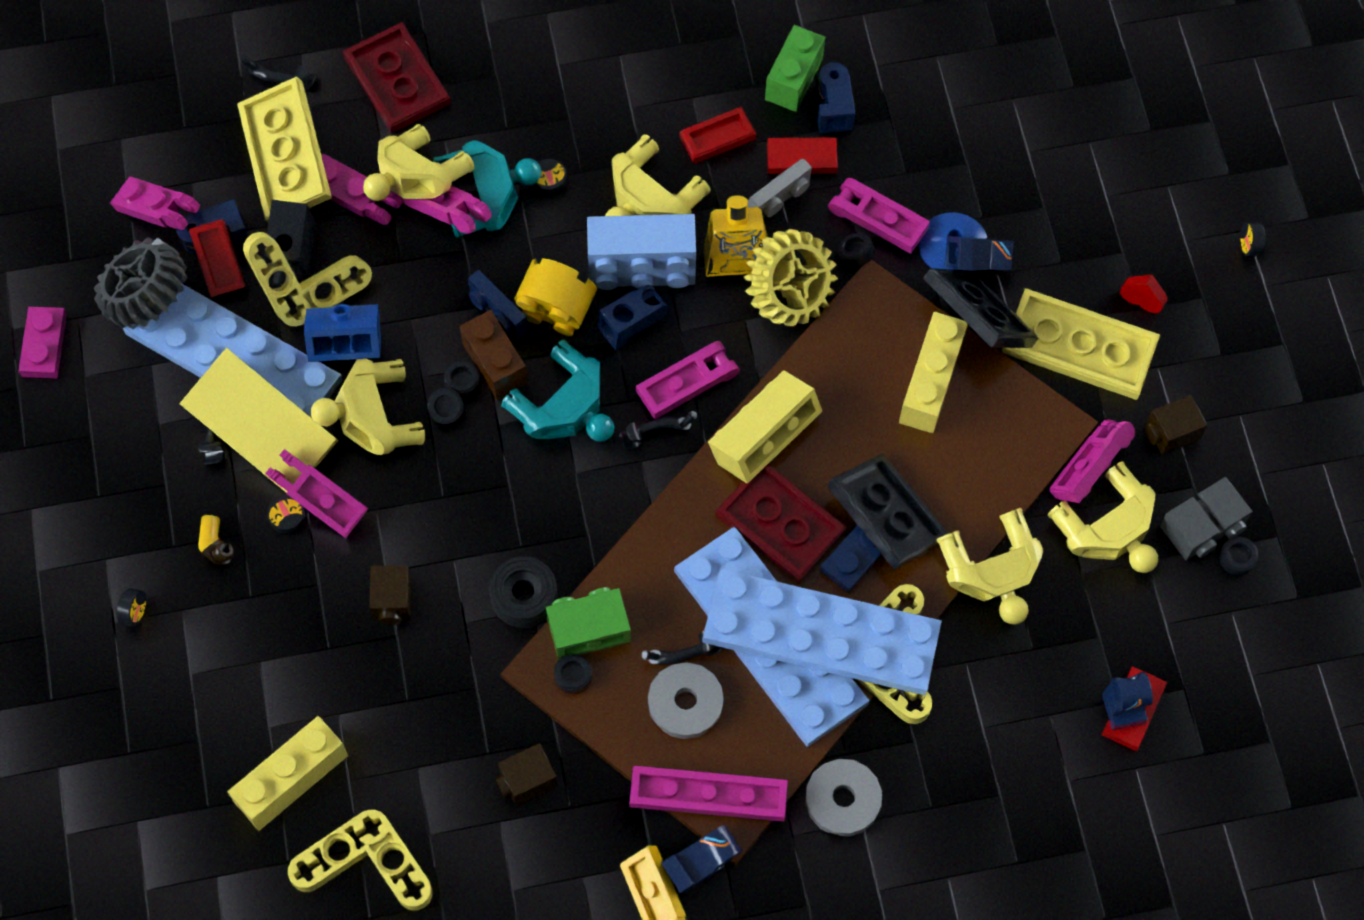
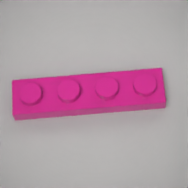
M633 766L629 805L634 808L784 821L788 780Z

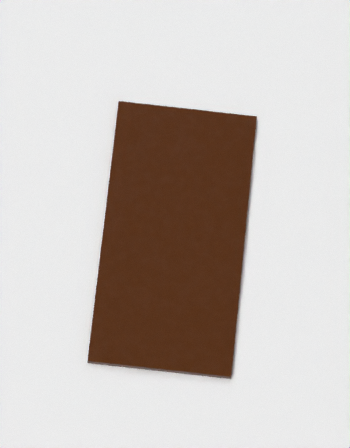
M871 259L857 271L829 303V306L810 324L716 432L734 418L745 405L752 401L783 370L814 388L823 412L768 464L847 526V532L800 584L751 544L749 546L777 582L879 606L900 585H914L919 588L924 596V606L920 616L938 620L961 593L952 588L948 583L946 571L949 568L940 547L897 570H894L882 556L849 594L820 571L821 565L858 525L827 487L831 478L883 453L945 530L951 534L959 530V535L970 562L974 561L976 564L989 559L1007 537L1006 530L999 516L1012 510L1015 511L1018 508H1022V513L1025 515L1094 431L1098 421L999 350L991 348L981 337L967 328L934 433L900 424L899 419L902 406L933 312L947 316L950 315ZM707 441L569 596L578 599L589 596L588 594L591 591L606 587L610 588V590L619 588L631 629V642L580 655L591 666L592 680L588 688L583 692L567 694L557 687L554 680V667L558 657L547 621L503 670L501 678L631 783L633 766L788 780L787 804L865 708L807 748L734 650L723 648L720 653L705 656L702 654L679 662L702 665L715 675L722 686L724 704L721 717L707 733L700 737L689 739L669 736L653 721L649 712L648 694L651 683L659 672L671 665L651 664L649 660L642 658V652L654 649L674 652L700 644L698 634L705 630L708 619L706 613L675 574L674 567L731 529L715 516V510L742 482L741 479L717 464ZM899 597L901 600L898 608L899 611H903L906 607L914 609L913 598L909 597L904 600ZM853 679L870 703L875 696L856 679ZM688 692L680 693L675 698L676 705L685 710L691 709L697 702L695 696ZM667 811L700 838L726 825L742 849V853L730 861L735 866L773 821Z

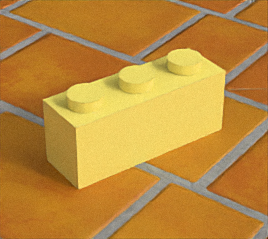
M933 312L902 406L899 419L900 424L934 433L968 326L966 321Z
M783 370L708 441L717 464L748 484L823 412L814 388Z
M317 716L227 792L238 808L260 831L343 761L348 754L341 740Z

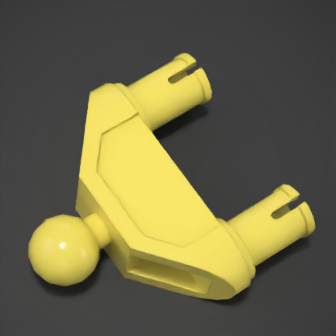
M417 124L398 137L390 135L379 141L378 164L380 174L374 173L369 175L364 180L363 190L369 199L375 201L385 199L390 194V190L404 199L436 198L449 191L453 181L474 170V163L469 154L464 151L459 152L456 156L442 164L432 162L417 153L415 150L430 143V136L425 127Z
M643 135L626 153L616 154L612 158L613 180L618 207L609 209L605 216L691 214V209L708 195L711 190L705 180L699 184L698 182L701 180V177L696 175L677 195L671 194L640 168L654 154L659 152L657 143L653 139L647 143L650 136Z
M366 358L357 359L335 401L330 398H321L311 407V417L315 423L328 427L333 425L339 418L343 434L365 450L376 455L389 454L396 447L423 445L425 441V431H418V429L423 427L421 422L391 426L387 422L376 384L405 381V367L399 368V366L404 364L401 359L373 363Z
M1123 461L1117 463V468L1113 466L1104 476L1125 499L1115 509L1091 525H1085L1066 500L1059 504L1060 508L1056 505L1047 514L1067 537L1066 543L1069 550L1077 556L1116 560L1128 551L1130 553L1129 562L1131 567L1140 573L1150 572L1158 564L1156 550L1150 545L1140 543L1144 540L1150 527L1155 492L1150 486L1146 484L1141 485Z
M1022 508L999 516L1012 545L1009 548L1010 551L976 564L974 561L970 562L959 535V530L936 539L949 568L946 571L949 585L964 594L982 601L1000 596L1002 600L999 607L1000 617L1003 621L1012 625L1022 623L1029 612L1026 601L1016 596L1014 590L1030 584L1043 554L1040 540L1032 538L1022 513Z

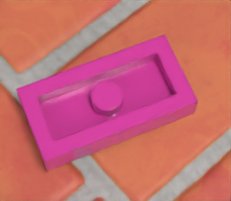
M28 307L18 370L21 377L58 378L67 318L64 308Z

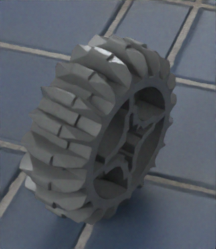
M148 237L143 242L134 241L130 248L124 246L123 251L119 255H114V259L110 264L104 265L105 272L97 277L100 283L94 287L97 293L94 300L98 303V308L102 311L101 313L114 324L122 328L128 326L132 330L138 325L146 327L151 319L158 321L159 315L162 312H168V307L171 303L178 302L177 294L184 291L182 283L188 278L185 274L187 266L179 256L180 254L172 246H169L159 238L152 240Z

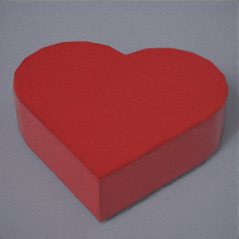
M1153 275L1129 277L1120 289V293L1126 301L1140 305L1144 310L1151 313L1161 312L1167 302L1165 292Z

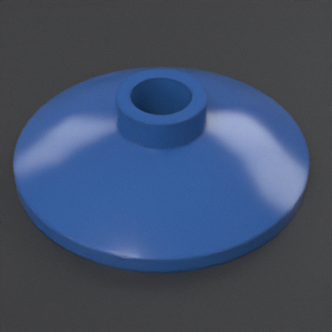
M943 213L929 220V228L918 243V248L922 259L931 269H951L945 267L947 235L987 238L983 227L973 218L961 213Z

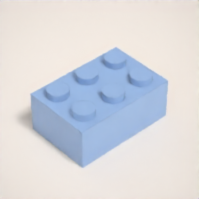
M695 214L587 217L589 279L599 289L612 290L616 287L633 286L640 289L646 285H668L672 288H683L687 285H695Z

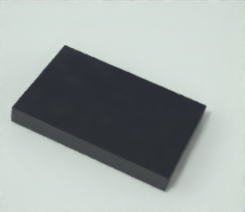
M933 268L929 269L923 279L991 348H1032L1038 340L1037 335L973 271Z
M883 453L831 478L827 484L829 490L894 570L940 547L936 539L949 534Z

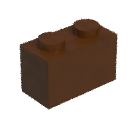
M492 310L459 326L462 344L496 400L510 394L511 390H518L528 384L526 366Z

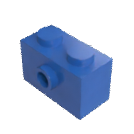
M339 304L333 307L306 309L304 337L308 362L380 358L382 332L378 304L360 306Z

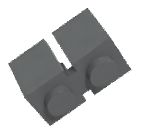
M1226 477L1198 494L1200 500L1196 501L1192 497L1167 512L1160 524V528L1185 561L1196 554L1199 558L1208 555L1218 546L1215 542L1216 540L1219 541L1225 536L1230 540L1233 537H1237L1247 528L1245 523L1252 510Z

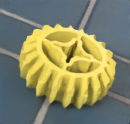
M788 229L786 232H773V238L766 237L762 239L763 248L757 247L752 249L757 257L756 260L746 262L752 268V273L747 274L744 278L747 281H751L752 285L745 292L748 295L755 296L750 304L754 308L760 309L759 314L762 317L770 318L772 323L779 325L782 323L787 326H794L797 323L805 324L809 323V317L816 318L820 316L819 307L825 308L829 306L825 299L826 295L835 294L834 290L830 288V282L838 279L830 273V270L837 264L834 261L827 260L832 251L822 247L823 241L813 237L809 232H798V230ZM794 250H798L807 262L806 266L801 264L800 258L795 256ZM775 290L781 291L782 296L787 299L788 305L784 306L778 300L774 292Z

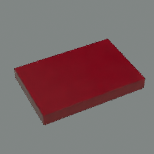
M403 22L342 51L344 59L391 134L451 104L450 96Z
M769 464L748 484L742 481L715 510V516L730 528L735 526L749 544L799 584L847 532V526Z

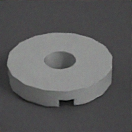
M688 662L672 664L659 672L651 683L648 694L649 712L653 721L669 736L681 739L696 738L707 733L720 719L724 704L722 686L715 675L702 665ZM688 692L695 696L697 702L694 707L685 710L676 705L675 698L680 693Z
M836 759L824 763L813 772L806 787L805 805L809 816L821 830L828 833L831 832L846 837L862 833L874 823L881 809L882 790L877 777L867 766L855 760ZM838 789H847L853 794L854 802L848 807H841L834 802L833 793Z

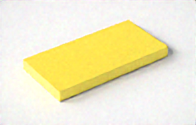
M294 77L237 103L265 221L269 223L272 200L304 203L311 208L331 199L332 196L303 81L298 77Z
M1025 288L1016 315L1037 335L1038 340L1032 348H1003L1001 353L1138 400L1160 334Z
M228 348L220 354L179 403L265 476H267L265 473L271 467L285 475V478L292 484L295 483L302 473L282 460V457L279 455L284 449L307 466L310 464L316 468L339 441L326 429L315 423L308 414ZM273 481V482H274L277 486H279L283 491H285L286 493L288 492V491L285 490L283 487H281L279 484H277L275 481Z

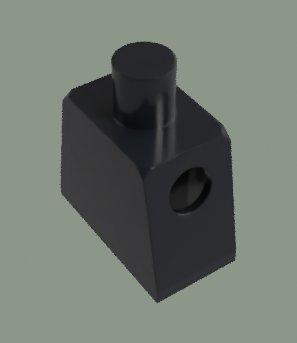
M272 200L267 234L278 243L294 275H307L318 224L307 204ZM264 251V258L266 259L267 263H271L272 261L268 258L266 252ZM277 271L273 273L271 284L273 287L279 288L286 281L285 272Z

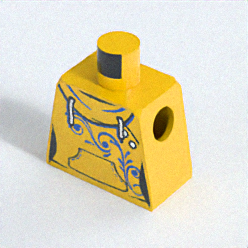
M743 196L730 197L727 200V209H715L710 214L703 249L706 277L752 273V268L746 262L756 260L757 257L752 249L757 247L763 248L762 239L767 237L762 210L758 207H748V200Z

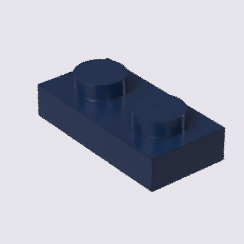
M479 269L468 278L470 289L468 295L478 309L492 310L504 332L511 333L517 340L528 332L526 315Z
M857 525L821 565L820 571L849 594L883 555Z

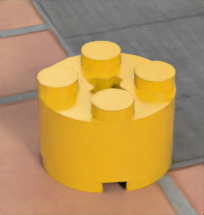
M544 258L538 264L537 260L533 259L514 300L523 309L522 312L526 315L527 321L540 324L544 320L554 324L553 328L557 332L566 336H573L574 331L580 328L597 291L596 285L589 278L586 283L577 279L579 272L565 264Z

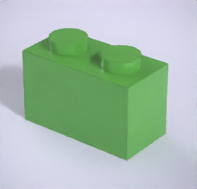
M796 25L793 26L767 77L765 100L797 112L823 60L825 36Z
M606 587L591 591L588 594L589 596L578 599L563 597L555 600L551 606L546 607L547 620L558 660L569 654L582 655L631 642V629L619 588L614 590Z

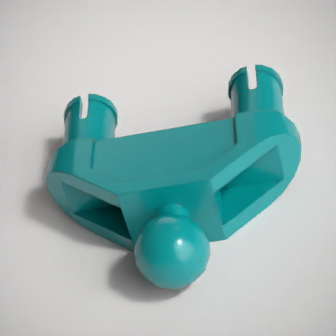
M475 140L465 143L462 146V150L434 157V162L440 164L456 156L461 151H464L471 157L474 163V170L472 172L480 200L488 205L492 212L491 218L486 222L475 220L472 217L476 224V230L473 232L485 228L491 232L501 229L518 201L514 183L519 182L525 186L533 185L541 177V167L537 161L531 158H524L518 161L515 169L510 170L503 154ZM451 224L456 238L466 235L465 232L462 233L458 231V229L453 224Z
M561 340L559 342L561 349L556 345L550 354V358L568 370L572 377L543 406H535L517 389L510 391V394L513 396L512 398L509 395L505 396L501 406L524 424L525 432L532 438L554 439L575 436L586 425L587 434L592 440L605 442L613 435L615 426L609 416L597 414L600 407V362L595 358L584 357L568 344L566 340Z

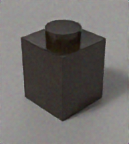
M1189 395L1153 409L1146 422L1145 431L1151 444L1157 445L1163 455L1200 440L1208 425L1193 397Z
M408 565L371 566L370 611L374 621L379 620L382 624L395 625L401 623L402 620H411L412 577Z
M540 743L498 763L501 775L495 777L504 798L511 796L516 806L558 787L557 777Z

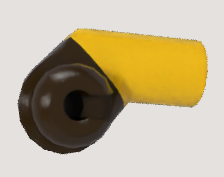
M213 515L202 516L198 543L200 552L214 564L225 565L229 563L234 556V548L230 543L226 544L218 537L220 518Z

